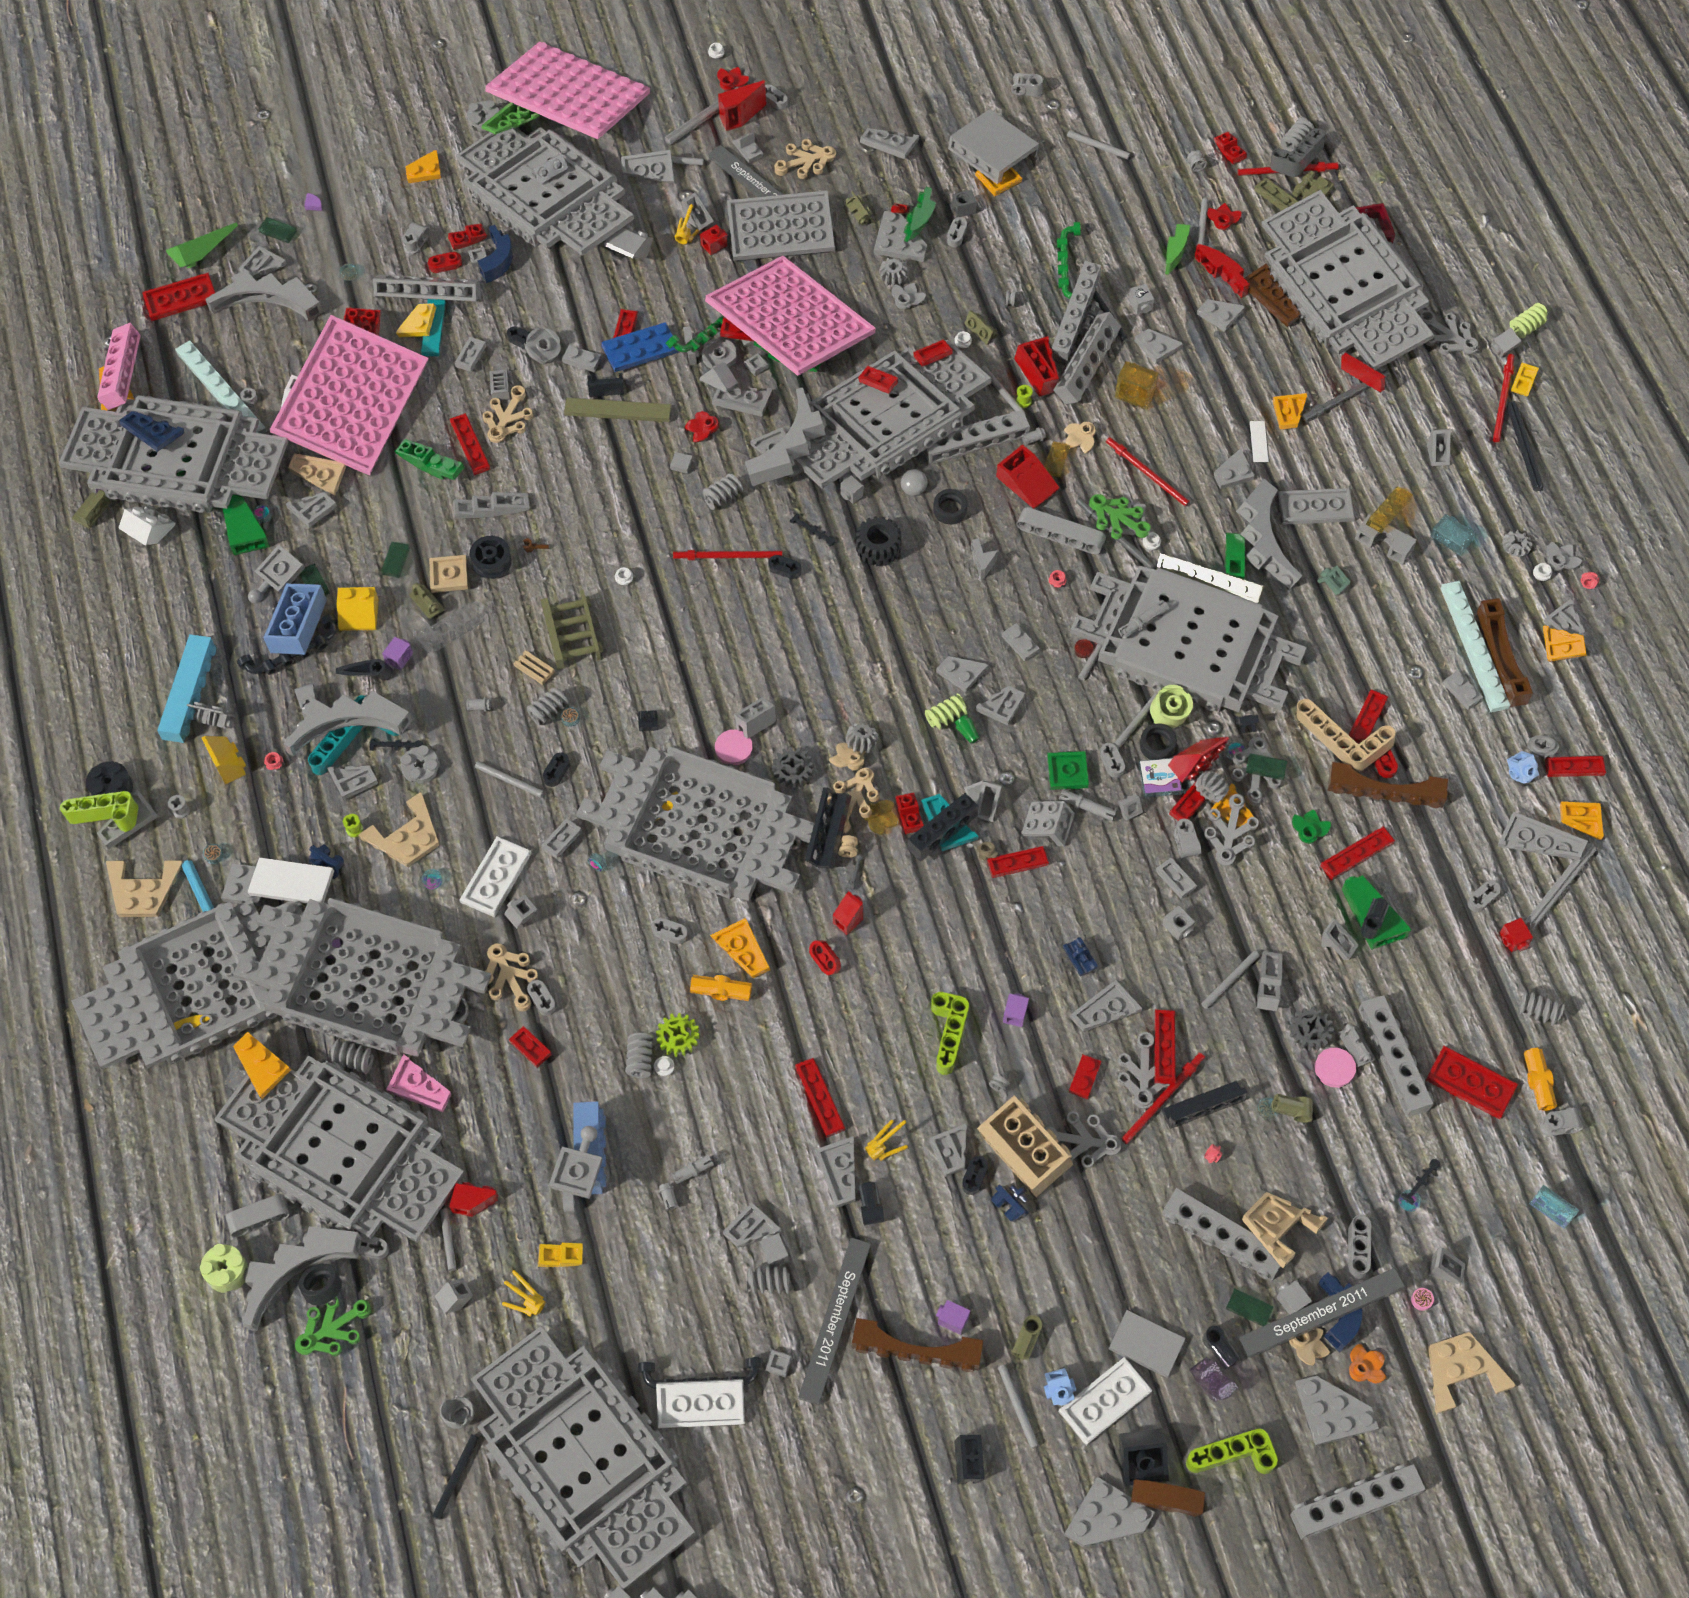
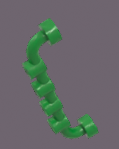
M1073 222L1074 226L1064 228L1060 238H1057V248H1061V251H1057L1058 262H1061V265H1058V275H1062V278H1058L1059 289H1062L1063 295L1069 299L1072 296V292L1069 291L1067 235L1074 232V236H1081L1080 222Z
M721 316L686 345L679 343L680 338L676 334L665 344L670 349L674 347L679 352L686 353L691 350L694 353L700 347L699 343L703 346L710 339L709 335L713 338L719 332L718 328L721 330L723 318L726 317Z

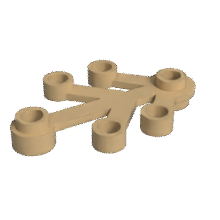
M804 139L802 141V149L816 152L815 154H810L796 149V146L790 143L786 146V153L801 158L787 162L778 160L774 165L775 173L783 176L787 174L788 168L804 164L803 167L797 170V176L800 179H805L814 161L820 159L819 163L813 165V172L821 174L826 162H831L836 157V150L831 146L822 148L813 145L811 140Z
M517 385L511 389L512 399L505 412H503L498 398L490 400V406L495 410L499 418V423L496 426L493 421L492 412L486 411L482 415L483 421L490 428L488 439L491 442L499 443L508 434L514 432L521 434L526 431L525 423L522 421H518L515 425L505 428L507 424L522 418L525 420L533 418V412L530 408H524L522 411L512 414L518 402L522 401L526 396L524 387Z
M862 768L856 773L854 778L846 782L837 781L833 785L836 793H844L846 789L855 786L854 790L848 792L852 798L843 834L850 830L851 826L848 819L856 803L860 807L859 812L863 818H868L872 814L870 806L866 804L861 793L864 786L868 791L867 797L869 801L876 802L880 798L878 791L872 785L874 773L869 768ZM831 797L827 799L828 805L830 804Z
M502 944L492 945L487 952L490 962L485 971L491 973L489 984L494 980L493 973L497 964H499L501 971L495 986L489 991L490 997L493 1000H499L502 997V989L507 980L516 997L514 1000L516 1008L519 1011H527L531 1007L530 997L522 993L514 976L531 982L538 980L537 971L534 969L526 971L508 966L506 960L517 962L520 966L525 967L530 963L528 954L521 953L518 955L507 952L506 947ZM495 951H501L498 955L494 954ZM521 958H527L525 962L520 961ZM530 974H535V977L529 978L528 976ZM498 991V992H499L498 995H496V996L492 995L493 992ZM520 999H526L524 1003H519Z

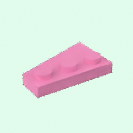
M404 1054L386 1089L390 1094L440 1112H444L451 1097V1092L433 1077H430Z

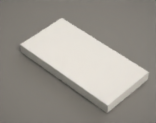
M497 836L461 896L460 903L495 917L530 858L531 850Z
M259 858L247 893L251 896L308 903L309 899L324 903L334 870L330 867Z
M1123 1357L1074 1397L1075 1400L1064 1405L1058 1412L1087 1446L1151 1394L1153 1390L1128 1360Z
M743 1379L656 1384L658 1428L745 1424Z

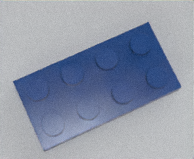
M666 322L602 342V348L614 372L679 353L674 347L670 349L665 344L673 336Z

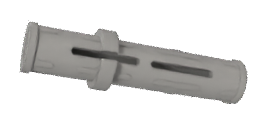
M1161 600L1141 615L1131 618L1129 623L1118 629L1119 634L1125 639L1132 633L1142 630L1144 625L1168 611V604Z
M1063 788L1059 797L1060 801L1072 804L1076 809L1081 808L1111 822L1113 821L1115 816L1112 815H1115L1117 810L1084 798L1082 794L1077 795Z

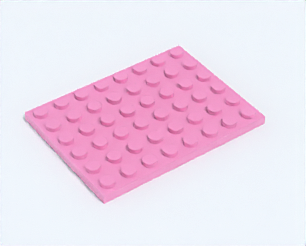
M539 41L486 85V92L599 139L650 94V87Z
M784 256L706 295L705 298L708 304L797 376L875 334L876 330L873 325Z
M330 315L273 422L270 432L370 476L428 362V358Z

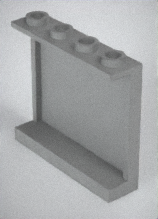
M989 109L951 135L948 149L998 184L1002 181L1004 172L1029 154L1036 157L1039 143Z

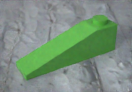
M510 102L482 125V129L496 135L523 126L538 118L540 114Z
M236 222L199 236L194 240L169 248L166 252L179 267L187 266V269L196 266V261L205 257L238 224Z

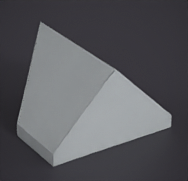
M983 780L964 787L966 794L978 804V816L976 818L993 822L1001 798L1002 785Z

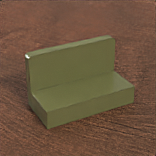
M99 490L97 494L91 493L73 515L72 520L90 529L111 503L105 492Z

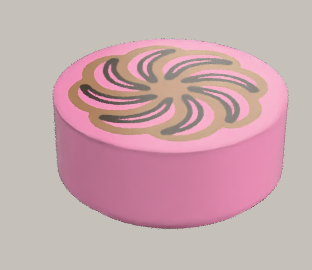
M1419 1288L1412 1294L1411 1302L1416 1309L1425 1311L1432 1306L1434 1296L1430 1290Z

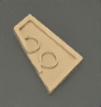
M294 453L288 468L291 473L335 496L346 465L337 461Z

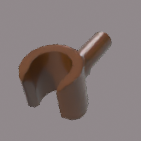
M529 538L523 540L524 544L527 545L523 546L527 553L532 552L534 549H549V545L533 544Z

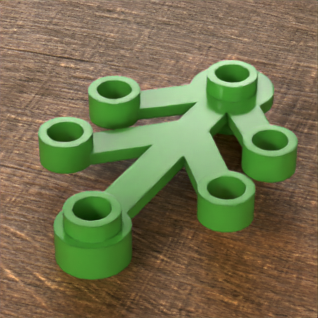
M1095 494L1089 501V506L1096 511L1098 519L1096 527L1099 530H1105L1108 525L1104 512L1110 515L1112 524L1111 537L1114 539L1122 537L1123 530L1120 528L1119 521L1135 530L1139 538L1148 536L1151 528L1150 524L1145 521L1136 523L1125 516L1132 515L1134 518L1140 519L1144 512L1143 508L1139 506L1128 508L1129 500L1125 497L1106 499L1101 494ZM1110 506H1118L1119 509H1114Z
M335 1297L336 1303L333 1306H330L329 1302L326 1304L327 1309L322 1327L316 1333H314L316 1321L320 1319L321 1312L318 1308L311 1307L307 1311L309 1319L305 1333L300 1335L295 1341L297 1352L302 1355H309L315 1350L330 1353L332 1356H338L342 1351L338 1342H331L330 1344L318 1342L325 1337L357 1344L360 1341V1334L356 1330L346 1332L337 1329L356 1317L361 1319L367 1318L372 1311L370 1304L366 1300H359L354 1304L352 1310L333 1321L335 1311L340 1304L339 1299ZM360 1305H365L364 1310L358 1311ZM317 1311V1316L311 1317V1313ZM352 1334H357L355 1340H350ZM305 1340H308L309 1344L306 1347H303L302 1343ZM333 1346H338L336 1352H331Z

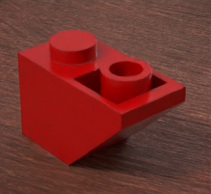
M849 891L833 913V924L846 935L863 921V901L858 895H853Z
M469 1182L456 1183L449 1207L454 1214L473 1217L497 1202L499 1196L497 1191L490 1186H482L480 1188L475 1187L474 1184Z

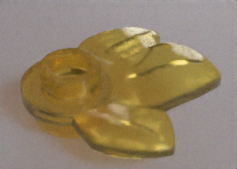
M881 800L876 804H868L875 815L864 819L868 821L869 828L874 833L883 835L885 827L891 828L899 824V819L891 812L894 802Z

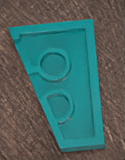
M940 794L921 800L929 821L949 806V803ZM966 825L943 843L940 848L942 851L978 840V835Z

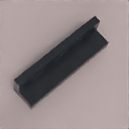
M823 787L805 861L818 868L834 869L852 798L848 793H836L827 787ZM828 795L831 796V800H830V804H829V805H828V801H827ZM824 813H825V816H826L825 823H824V821H823V815H824ZM819 832H821V840H820V841H819V838H818ZM815 850L817 852L816 860L813 859Z
M1234 1081L1162 1108V1113L1169 1128L1172 1129L1244 1102L1248 1092L1245 1087L1241 1089L1238 1082Z

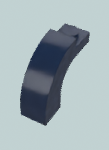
M495 225L489 227L491 239L496 246L495 251L491 255L477 260L479 272L486 283L501 277L509 269L513 259L509 235H503L502 231H498Z
M1329 1272L1318 1283L1329 1296L1352 1287L1348 1283L1343 1288L1339 1279ZM1362 1308L1339 1318L1338 1323L1324 1336L1339 1353L1346 1348L1357 1334L1362 1321Z

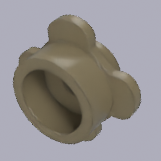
M983 842L977 847V852L980 854L979 859L986 860L987 858H996L998 856V852L995 851L996 847L992 842Z

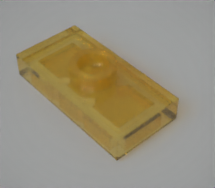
M1053 441L1044 466L1050 475L1061 476L1070 445Z

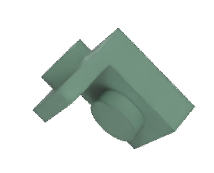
M1338 566L1325 568L1320 573L1321 577L1317 580L1319 584L1325 582L1335 595L1340 594L1351 583Z

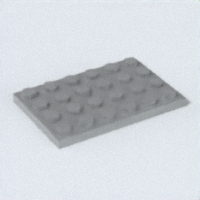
M828 191L727 200L733 261L835 251Z

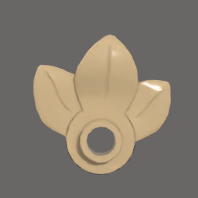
M1072 423L1064 429V432L1068 434L1066 448L1080 446L1086 454L1094 446L1093 436L1096 429L1093 423ZM1085 428H1089V431H1087V432H1085V431H1083V430H1084Z
M847 743L837 744V755L829 758L830 763L837 767L848 766L851 770L861 769L864 764L863 756L865 751L861 754L860 751L854 752L853 749L848 748Z
M1320 1328L1289 1340L1291 1346L1296 1349L1300 1360L1311 1366L1315 1364V1358H1324L1330 1354L1328 1348L1320 1340L1324 1332Z

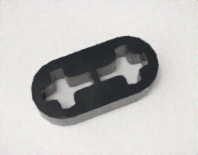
M512 326L507 330V338L510 343L525 349L526 339L530 332L520 327Z
M774 555L768 560V568L774 574L789 579H797L801 576V564L795 560L779 555Z
M562 752L556 753L543 772V780L547 786L555 787L561 782L570 766L567 754ZM563 759L564 763H560V765L558 766L557 761H561ZM555 772V778L549 780L548 776L552 777Z
M983 1156L973 1157L964 1175L962 1189L968 1195H974L979 1192L986 1176L988 1161ZM981 1162L983 1168H980L978 1173H975L976 1166L974 1164L977 1165ZM972 1177L976 1178L975 1186L970 1189L967 1183H970Z

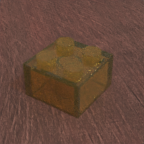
M1126 361L1117 378L1115 398L1147 410L1155 396L1159 373Z

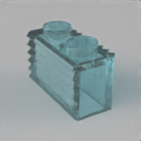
M1447 514L1434 526L1431 533L1432 538L1459 556L1471 545L1476 536L1471 527L1462 525L1455 517Z

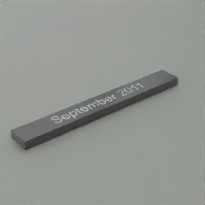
M718 146L708 154L713 162L757 197L783 195L723 146Z
M854 1238L850 1239L798 1396L800 1400L816 1405L820 1404L871 1243Z
M1392 1268L1239 1337V1340L1248 1358H1251L1405 1289V1286L1396 1269Z

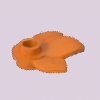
M1357 1344L1350 1353L1352 1363L1349 1366V1374L1351 1378L1358 1382L1365 1380L1374 1384L1383 1382L1386 1379V1375L1380 1368L1384 1364V1355L1379 1351L1367 1352L1362 1344Z

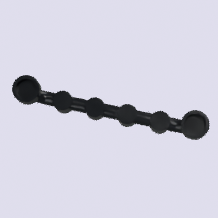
M332 613L327 614L321 619L322 624L325 628H329V631L324 635L319 634L310 641L305 655L280 654L275 659L264 661L258 667L252 666L254 661L250 655H243L237 660V664L240 669H246L251 674H260L266 671L268 675H271L277 671L276 666L281 663L284 666H290L294 663V657L300 655L301 658H306L311 654L310 649L317 647L318 650L326 648L328 646L326 641L333 638L336 634L338 620Z
M752 1357L745 1359V1368L750 1369V1371L744 1377L654 1380L651 1377V1373L655 1372V1363L641 1362L638 1363V1373H642L646 1385L656 1389L657 1383L743 1379V1385H747L755 1380L758 1368L763 1366L762 1358Z

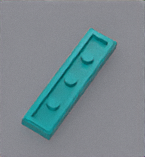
M428 299L427 304H434L436 311L429 336H423L421 354L423 356H439L446 300Z

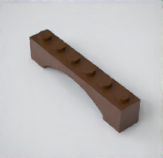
M1500 598L1483 600L1477 610V615L1510 707L1527 705L1533 692L1528 677H1524L1514 658L1505 625V612Z
M1332 762L1329 770L1327 791H1332L1336 794L1346 793L1356 797L1366 796L1376 800L1386 799L1392 802H1407L1412 805H1427L1432 808H1443L1447 800L1448 779L1429 776L1423 782L1398 785L1367 778L1353 770L1351 764Z
M856 1318L852 1348L856 1349V1352L867 1354L870 1351L877 1353L880 1357L892 1355L898 1356V1359L902 1361L914 1359L919 1360V1363L925 1365L937 1363L947 1369H952L954 1366L961 1368L965 1372L979 1371L983 1340L962 1337L961 1341L947 1346H916L889 1336L877 1326V1321Z

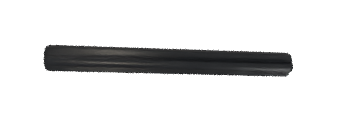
M1510 401L1508 402L1507 409L1533 490L1535 492L1541 491L1544 485L1517 402Z

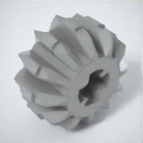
M895 257L882 261L879 269L881 280L885 281L886 285L890 283L893 286L896 283L901 285L902 282L906 281L908 275L906 262H902L901 258L896 260Z
M855 723L854 726L849 727L845 740L848 748L853 749L854 752L860 751L862 754L865 751L869 753L870 750H874L876 747L878 733H876L875 728H870V724L864 725L861 723V725Z
M1205 771L1195 783L1196 790L1201 793L1200 795L1211 802H1219L1226 796L1229 790L1228 783L1224 781V777H1220L1218 773L1215 774L1213 771Z

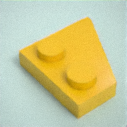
M418 304L396 331L398 337L429 336L436 306L434 304Z

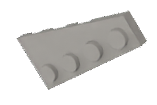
M1513 812L1498 843V847L1580 860L1588 841Z

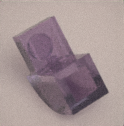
M1207 1357L1190 1369L1198 1385L1214 1402L1229 1398L1232 1392L1238 1389L1233 1380L1223 1375L1217 1363Z

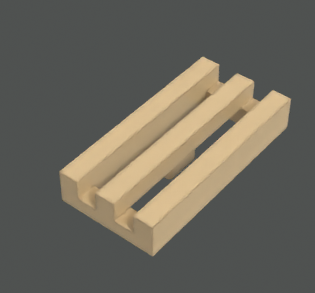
M525 650L523 652L524 655H520L519 660L514 662V666L544 685L555 673L554 669ZM522 663H525L526 665H528L529 667H531L534 671H536V672L540 673L541 675H543L544 678L540 677L539 675H537L536 673H534L533 671H531L530 669H528L527 667H525L524 665H522Z

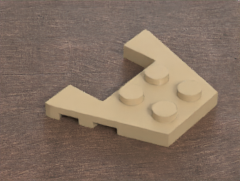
M421 792L406 801L408 807L416 815L415 818L386 838H383L372 825L359 834L360 839L370 843L377 850L385 852L389 857L406 867H410L440 846Z
M106 861L117 915L119 917H158L169 896L168 893L172 885L177 881L179 871L183 869V862L164 861L162 879H124L126 863L124 861Z
M1266 1192L1244 1214L1242 1220L1277 1263L1284 1268L1294 1258L1296 1252L1279 1240L1297 1221L1317 1233L1326 1224L1328 1218L1323 1215L1320 1217L1313 1215L1311 1210L1306 1208L1302 1210L1291 1205L1292 1202Z
M1470 1332L1443 1340L1428 1347L1436 1415L1456 1407L1447 1387L1449 1385L1486 1373L1495 1394L1515 1387L1514 1382Z

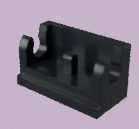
M619 373V378L592 380L591 375H587L589 397L624 394L622 373Z
M959 1435L954 1440L957 1485L965 1484L966 1482L979 1483L985 1479L981 1435Z

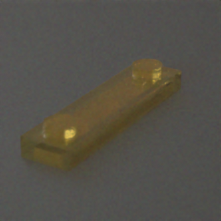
M1397 486L1370 516L1366 525L1382 533L1408 504L1413 494Z

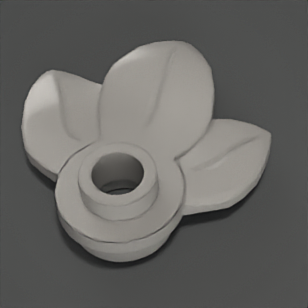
M914 283L904 288L895 284L892 288L895 305L900 309H907L911 305H918L924 301L926 296L925 293H917Z
M1551 542L1547 546L1546 553L1549 557L1547 564L1552 570L1575 569L1582 562V559L1573 557V545L1558 547L1554 542Z

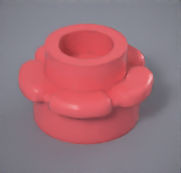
M1055 570L1050 574L1049 583L1054 585V587L1060 588L1066 584L1067 579L1064 572Z
M1594 572L1584 573L1581 578L1583 587L1587 589L1595 588L1599 583L1598 575Z
M276 752L268 753L264 764L269 770L279 769L282 766L283 757Z
M1212 1144L1207 1149L1204 1158L1208 1160V1163L1218 1162L1222 1156L1221 1146Z

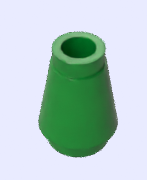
M964 715L955 721L956 729L970 744L980 739L973 720L968 715Z

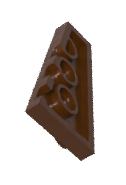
M1266 263L1244 278L1249 283L1248 292L1288 327L1300 319L1301 314L1296 306L1293 305L1292 300L1284 294L1282 287H1279L1277 281L1274 282V277L1270 275L1271 272Z

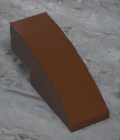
M1134 1480L1131 1502L1171 1513L1179 1512L1196 1517L1203 1514L1205 1492L1165 1483Z

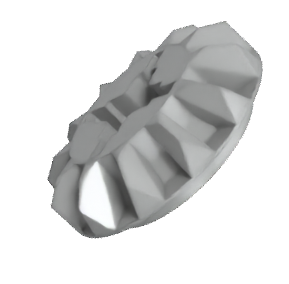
M1518 530L1516 532L1510 531L1504 536L1502 541L1504 550L1516 557L1527 555L1533 544L1531 543V537H1527L1525 533H1519ZM1515 540H1516L1517 542H1520V541H1521L1520 546H1519L1518 543H1517V544H1514Z
M1538 735L1528 741L1527 749L1530 750V754H1536L1537 758L1542 756L1545 759L1547 756L1553 757L1554 754L1558 753L1559 744L1550 736Z

